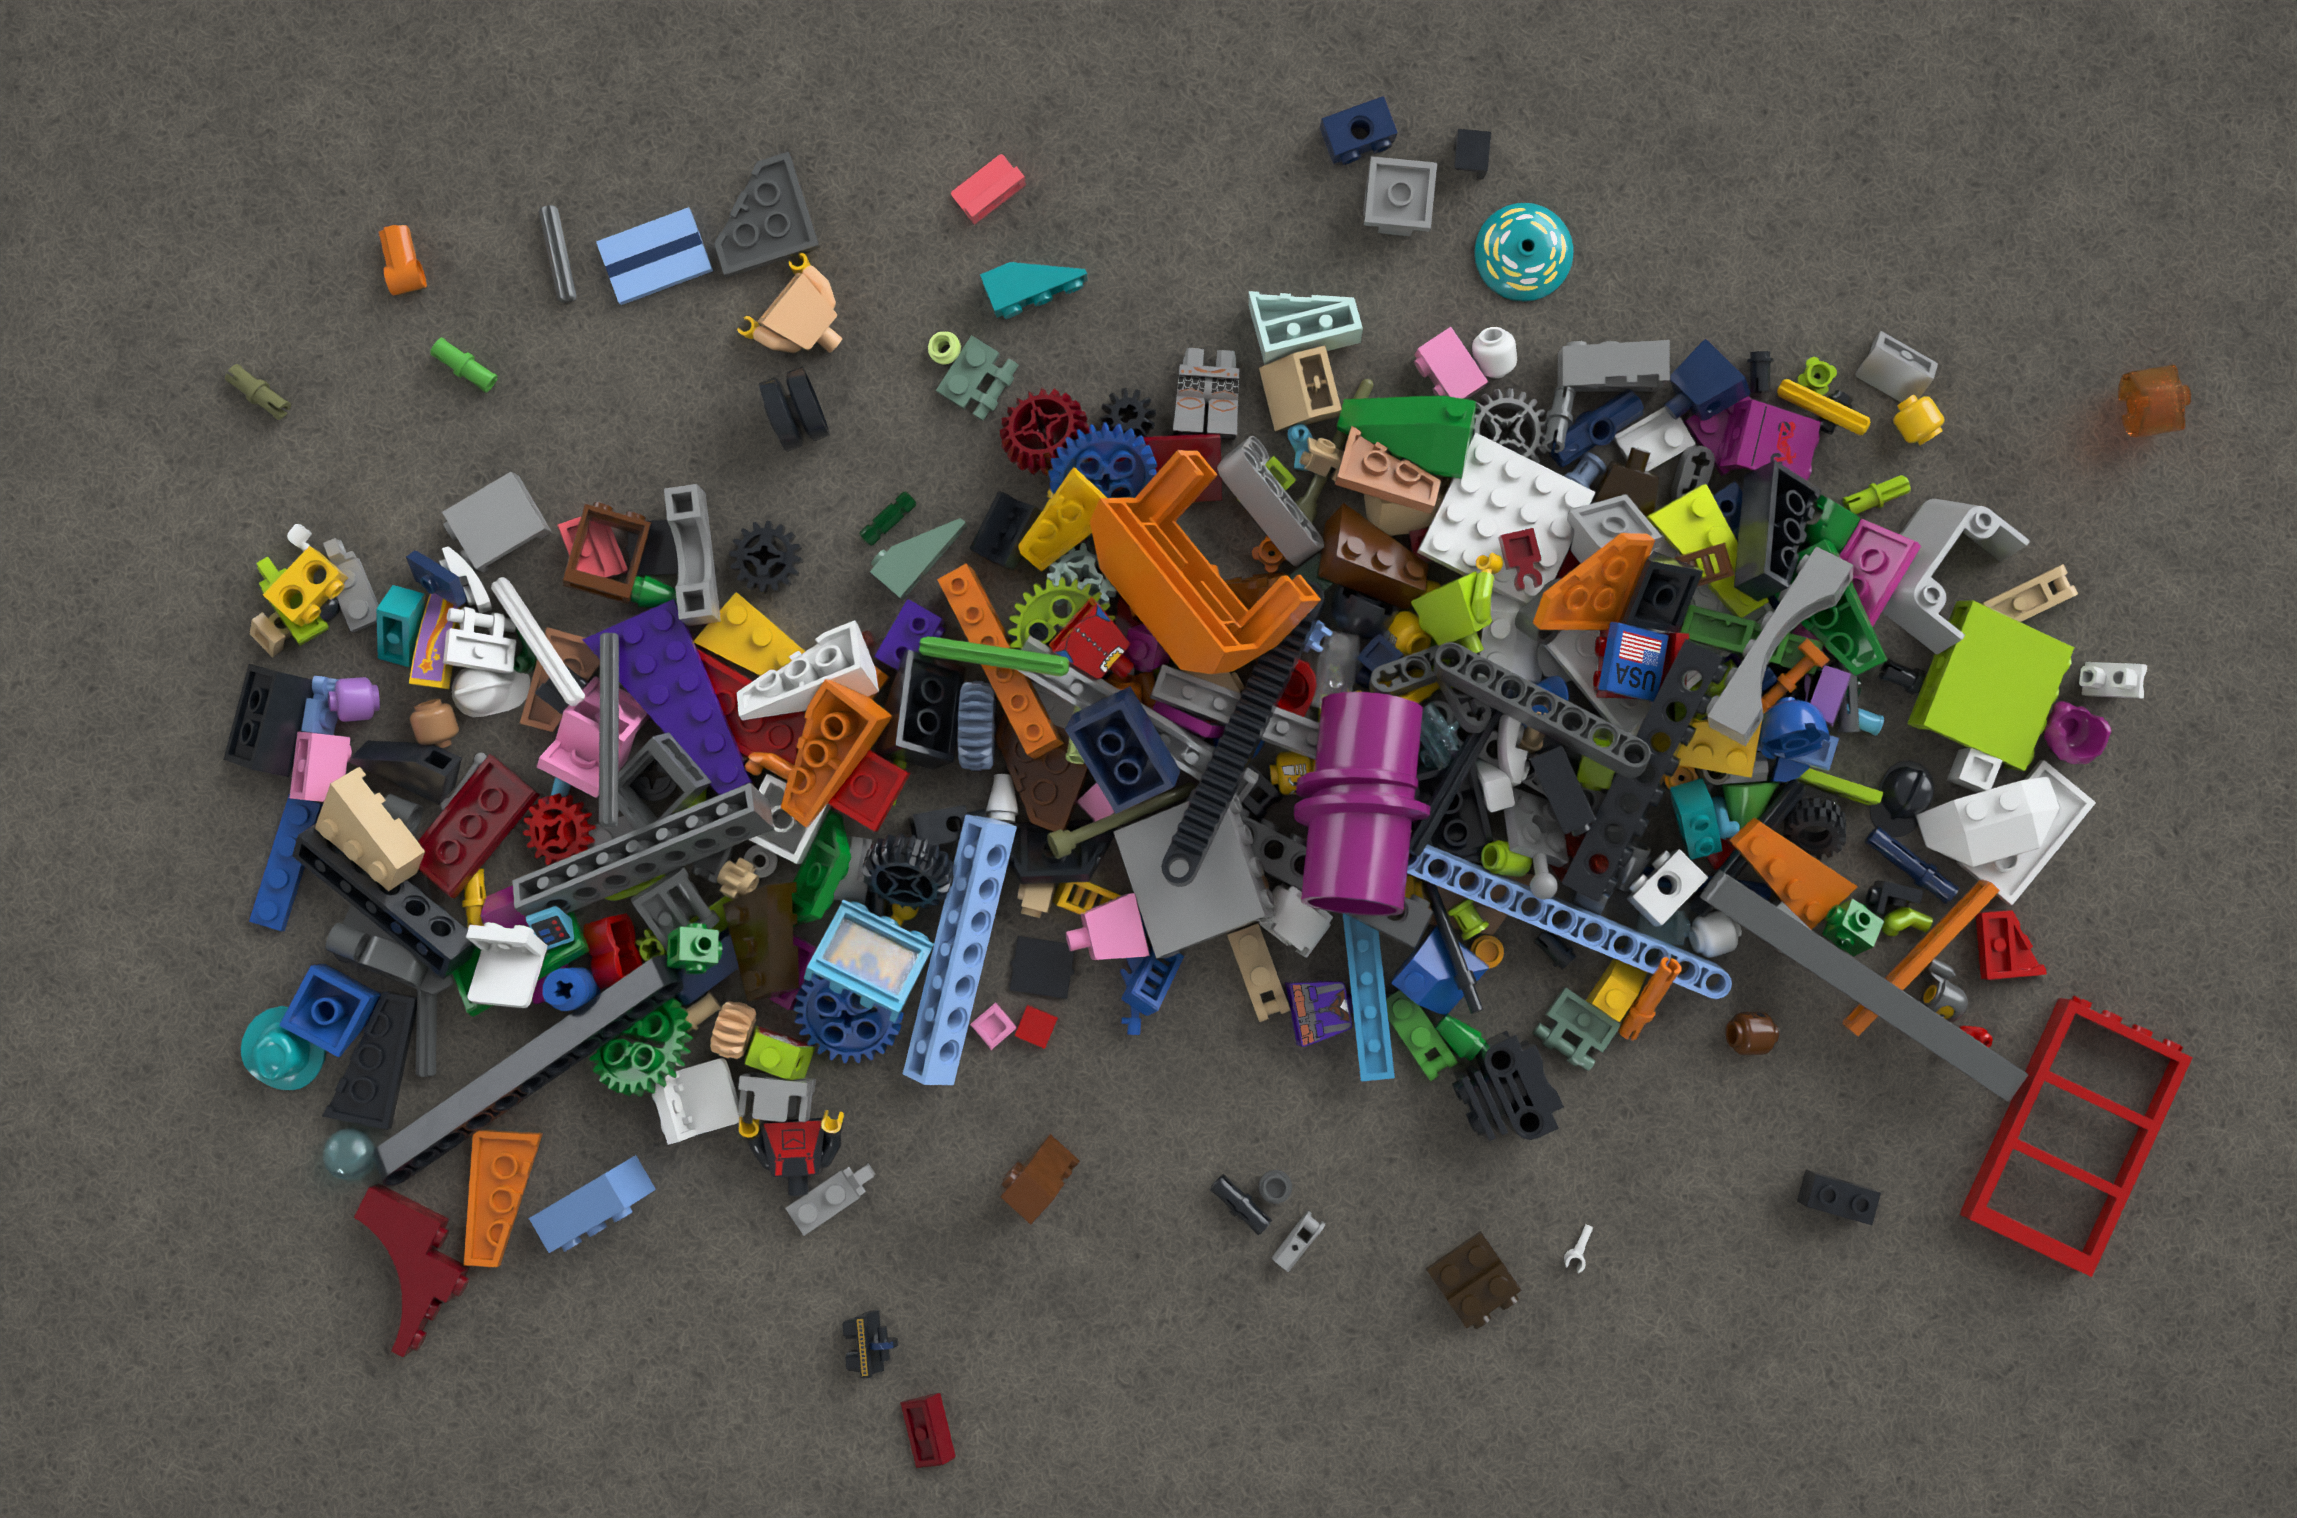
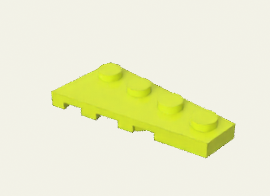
M1707 484L1697 487L1646 517L1664 535L1667 543L1681 555L1725 542L1735 574L1738 542ZM1710 554L1709 557L1714 573H1718L1720 570L1715 554ZM1697 558L1698 568L1703 570L1701 577H1704L1706 574L1701 558ZM1735 575L1708 583V588L1733 616L1743 618L1769 602L1768 598L1757 602L1734 588Z

